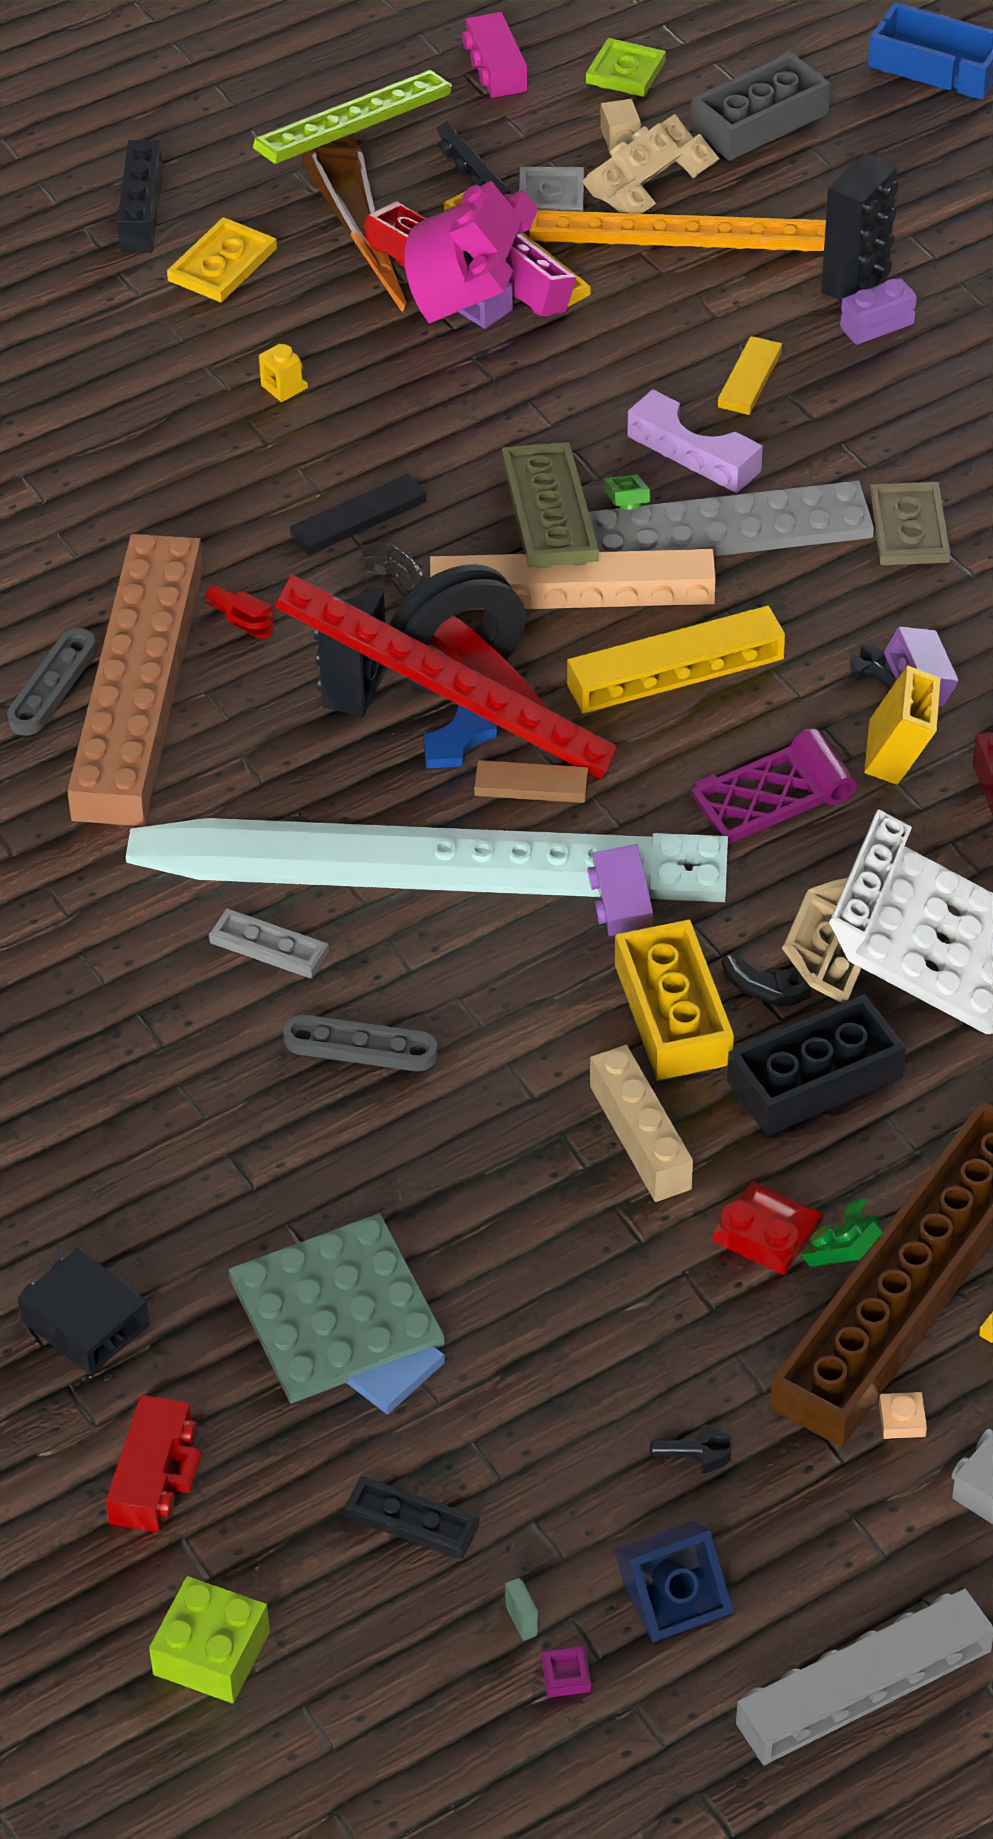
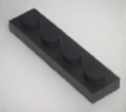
M447 121L437 127L441 141L438 142L440 150L447 159L453 158L459 173L462 176L467 174L472 186H481L492 181L502 195L510 194L508 188Z

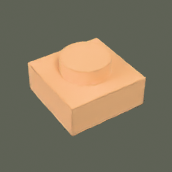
M922 1392L880 1394L879 1409L883 1439L926 1437L927 1426Z

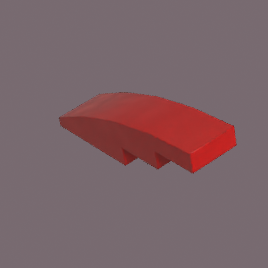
M454 615L443 622L433 634L430 644L448 657L548 709L518 672L474 630Z

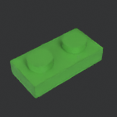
M637 474L603 478L604 492L615 506H620V509H638L641 507V503L650 502L649 488Z

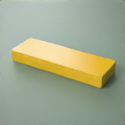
M750 336L718 397V408L750 415L782 353V343Z

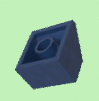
M695 1521L614 1550L626 1592L651 1641L655 1642L734 1613L711 1532Z

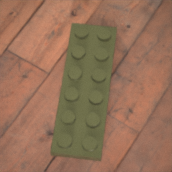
M570 443L501 447L502 463L527 566L548 568L552 565H584L588 562H599V549Z

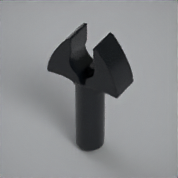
M861 645L860 657L865 661L851 652L850 669L857 681L869 675L876 678L888 689L892 688L896 679L893 673L883 666L886 663L884 650Z
M702 1424L701 1435L695 1440H652L649 1450L652 1457H695L702 1462V1473H708L725 1466L731 1461V1450L713 1451L709 1449L714 1446L730 1447L731 1437L715 1427Z

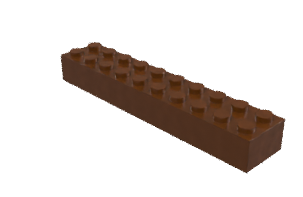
M983 1101L979 1103L885 1228L883 1234L876 1240L773 1377L770 1396L771 1410L842 1448L878 1400L880 1394L886 1389L993 1242V1106Z

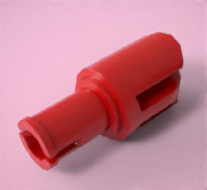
M218 584L209 587L205 594V598H207L205 600L206 604L224 612L226 620L230 624L261 639H267L273 634V605L245 591L234 594Z

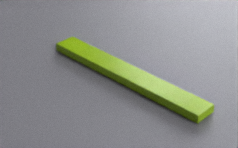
M428 70L254 139L253 148L271 162L277 164L450 95L452 85L432 70Z

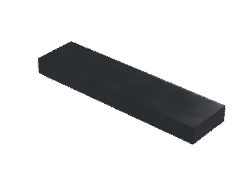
M405 474L290 526V534L308 555H311L425 503L426 492L409 474Z

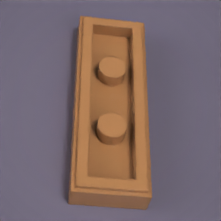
M478 760L474 793L475 796L585 803L588 767Z

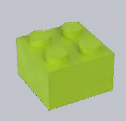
M187 1576L149 1646L153 1675L234 1704L270 1633L267 1604Z

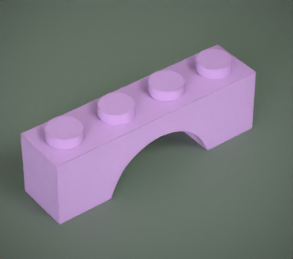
M653 389L628 410V437L735 493L744 488L762 470V445L737 432L717 437L702 436L690 432L679 421L680 403Z

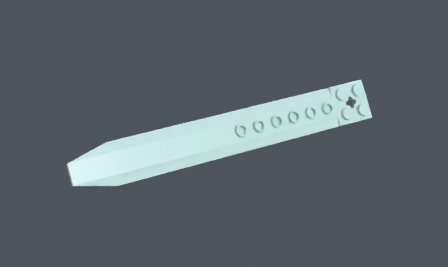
M203 818L130 829L126 863L197 880L600 897L598 889L591 890L587 868L593 867L592 853L637 844L650 899L725 902L728 836L653 833V837ZM692 864L695 866L693 871H687L683 865Z

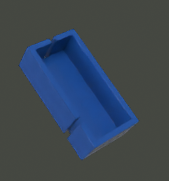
M894 2L883 17V21H880L870 35L868 67L903 76L913 81L937 86L940 89L952 90L955 87L957 88V93L983 100L993 86V30Z

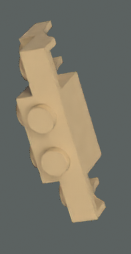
M674 114L650 130L646 126L642 127L631 136L632 142L628 145L625 141L619 143L609 152L612 158L590 172L582 180V183L593 197L607 202L619 213L643 214L656 204L643 188V185L667 169L674 161L678 162L694 179L699 173L717 162L719 158L701 134L693 138Z

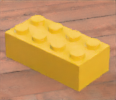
M690 919L615 934V967L656 1080L727 1066L728 1052L733 1050L734 1034Z

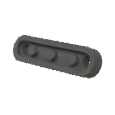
M81 628L71 629L63 633L8 708V723L14 733L32 735L44 727L96 653L95 638L90 631Z
M311 1015L294 1016L283 1027L286 1048L292 1053L410 1071L427 1070L436 1063L438 1057L435 1038L423 1031Z

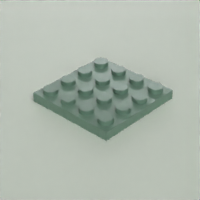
M380 1213L228 1269L229 1279L290 1404L349 1382V1377L432 1346L437 1349L445 1345L444 1335Z

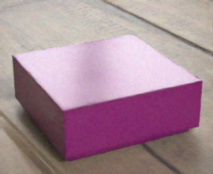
M584 1646L541 1651V1664L547 1698L591 1692V1680Z

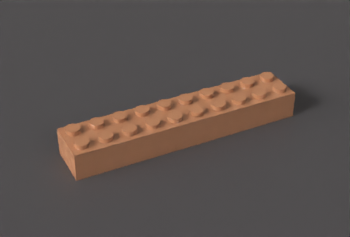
M142 534L130 535L67 790L71 821L145 826L203 573L201 538Z

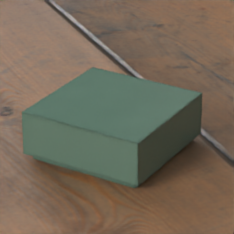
M517 1578L505 1583L506 1608L522 1640L525 1641L537 1636L538 1610L524 1582Z

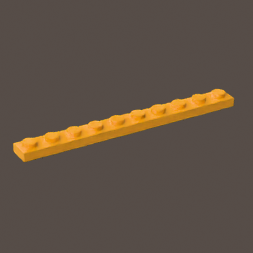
M538 210L529 229V237L533 241L824 251L826 220Z

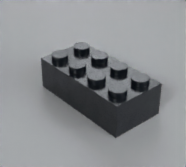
M862 153L828 188L821 293L842 301V298L856 294L859 290L875 287L881 279H885L889 275L892 268L890 252L894 243L892 227L896 217L894 202L899 187L898 182H896V166Z
M864 994L729 1051L727 1083L763 1133L769 1136L903 1078L906 1047Z

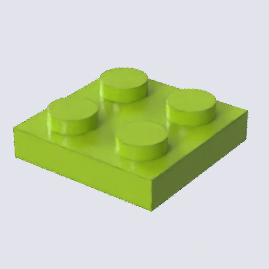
M608 38L586 72V83L644 97L666 62V51Z

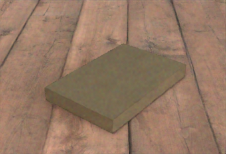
M939 482L869 485V498L880 565L950 563V548Z

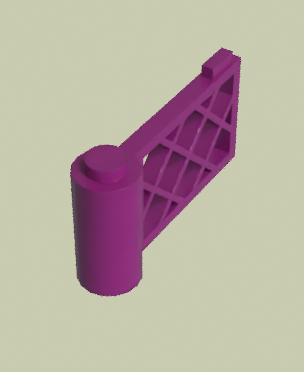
M816 729L799 732L794 737L791 746L718 778L713 774L694 782L695 787L691 789V794L719 836H728V844L822 803L826 802L829 805L842 804L853 796L857 789V782L823 734ZM784 762H788L792 768L789 776L771 772L773 767ZM747 778L760 780L756 790L738 786L740 781ZM771 782L785 785L782 795L763 792L766 783ZM792 787L805 789L810 793L809 796L802 799L788 797ZM715 792L727 794L724 804L709 802L705 796ZM734 796L751 799L752 802L749 809L730 806ZM759 801L777 805L776 810L770 813L757 812L756 808ZM726 815L744 819L742 825L731 830H727L723 822Z

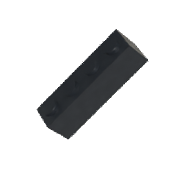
M128 140L117 219L120 252L153 253L163 175L160 140Z

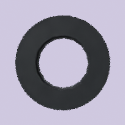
M471 564L449 568L433 575L418 585L401 602L389 626L429 646L433 634L443 622L462 611L483 608L485 613L480 625L474 631L507 661L522 638L526 623V613L522 601L500 572L488 566ZM407 678V680L418 689L431 693H436L420 685L419 683Z

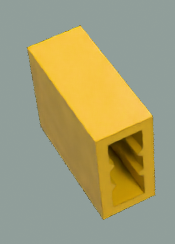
M908 665L869 719L864 773L896 785L900 783L937 731L940 677Z

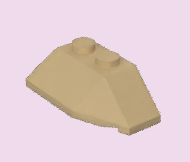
M848 878L834 880L807 890L782 947L810 987L841 1003L848 1001L861 970V967L848 961L829 923Z

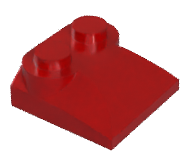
M396 201L368 215L364 224L366 230L365 239L373 250L387 253L394 257L399 265L405 267L404 253L408 235L417 223L427 218Z
M752 1181L736 1201L727 1204L723 1208L721 1222L713 1232V1242L785 1275L823 1220V1214Z

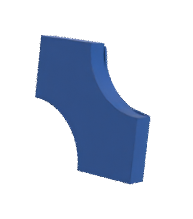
M458 705L454 719L447 726L434 732L424 733L426 769L463 766L464 758L471 748L481 742L497 738L496 724Z

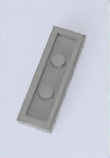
M226 908L209 933L211 944L311 979L329 953L328 943Z

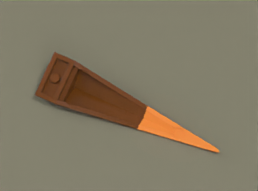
M347 135L302 153L301 163L399 309L403 312L407 302L388 254L373 250L365 239L366 230L364 224L368 215L375 212L363 152L353 135Z

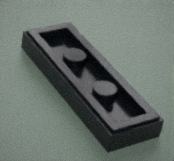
M363 1476L360 1477L344 1508V1518L462 1560L479 1528V1517Z

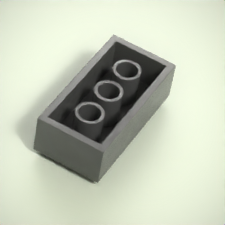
M790 52L693 97L691 100V130L697 135L701 134L709 145L730 161L829 114L830 82Z

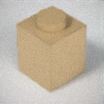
M632 99L601 103L600 129L609 152L622 141H625L627 145L631 143V136L640 130L641 121Z

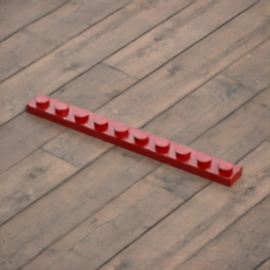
M293 574L289 576L274 606L278 610L577 767H588V773L600 780L606 773L617 747L616 745Z

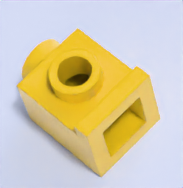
M278 344L259 354L261 386L281 403L308 388V383L302 379V362L298 355L292 352L290 346Z

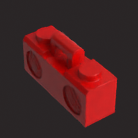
M140 1395L106 1498L109 1524L151 1532L159 1531L163 1517L170 1518L173 1512L175 1493L171 1491L183 1493L191 1491L202 1453L198 1449L192 1448L197 1434V1422L192 1421L190 1403ZM176 1461L181 1462L178 1475L173 1474Z

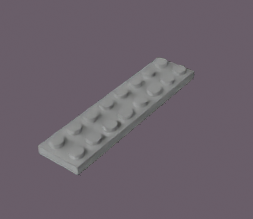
M859 481L643 505L638 509L632 510L617 508L588 512L599 552L713 549V556L867 539L873 538L874 526Z

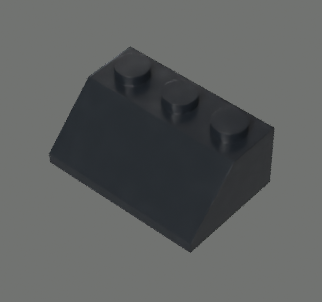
M375 589L344 600V602L386 623L384 590ZM315 629L314 639L318 640L319 645L316 665L320 666L317 689L322 692V707L364 717L388 667Z

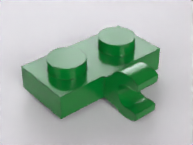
M865 1198L853 1200L847 1205L844 1225L836 1227L824 1226L810 1237L811 1244L801 1254L809 1267L860 1260L883 1234L877 1225L880 1219L878 1215L862 1218L861 1210L867 1204Z

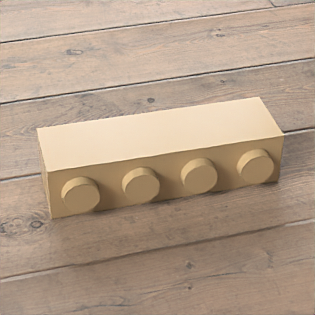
M624 1045L591 1056L590 1087L653 1200L658 1202L692 1190L693 1159L628 1046Z

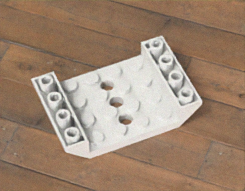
M878 809L829 921L848 961L985 1034H993V893L905 847L912 827ZM947 905L955 907L961 916L951 914L948 911ZM936 932L944 934L949 939L950 944L941 942L937 938ZM925 960L935 963L939 972L929 969L926 966Z

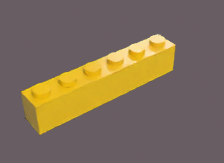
M768 605L567 659V685L582 714L783 660L785 633Z

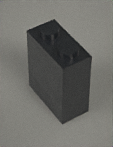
M78 1247L68 1256L58 1259L50 1271L38 1281L28 1284L21 1295L17 1297L22 1322L89 1376L150 1326L147 1301Z

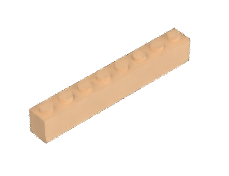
M713 549L599 552V562H588L584 565H552L548 568L528 567L525 554L430 556V577L449 568L461 565L477 564L497 570L506 578L522 601L525 609L701 605L715 603ZM480 608V609H468V610H465V611L485 610V609H483V608Z

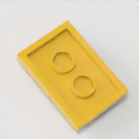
M223 217L167 270L168 281L222 303L277 249V239Z

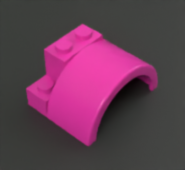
M492 181L481 186L474 185L463 194L461 204L429 217L412 228L405 245V271L414 300L428 323L435 322L505 292L513 272L506 262L515 236L531 228L538 208L524 190L512 195H502ZM464 251H467L474 259L469 267H467Z

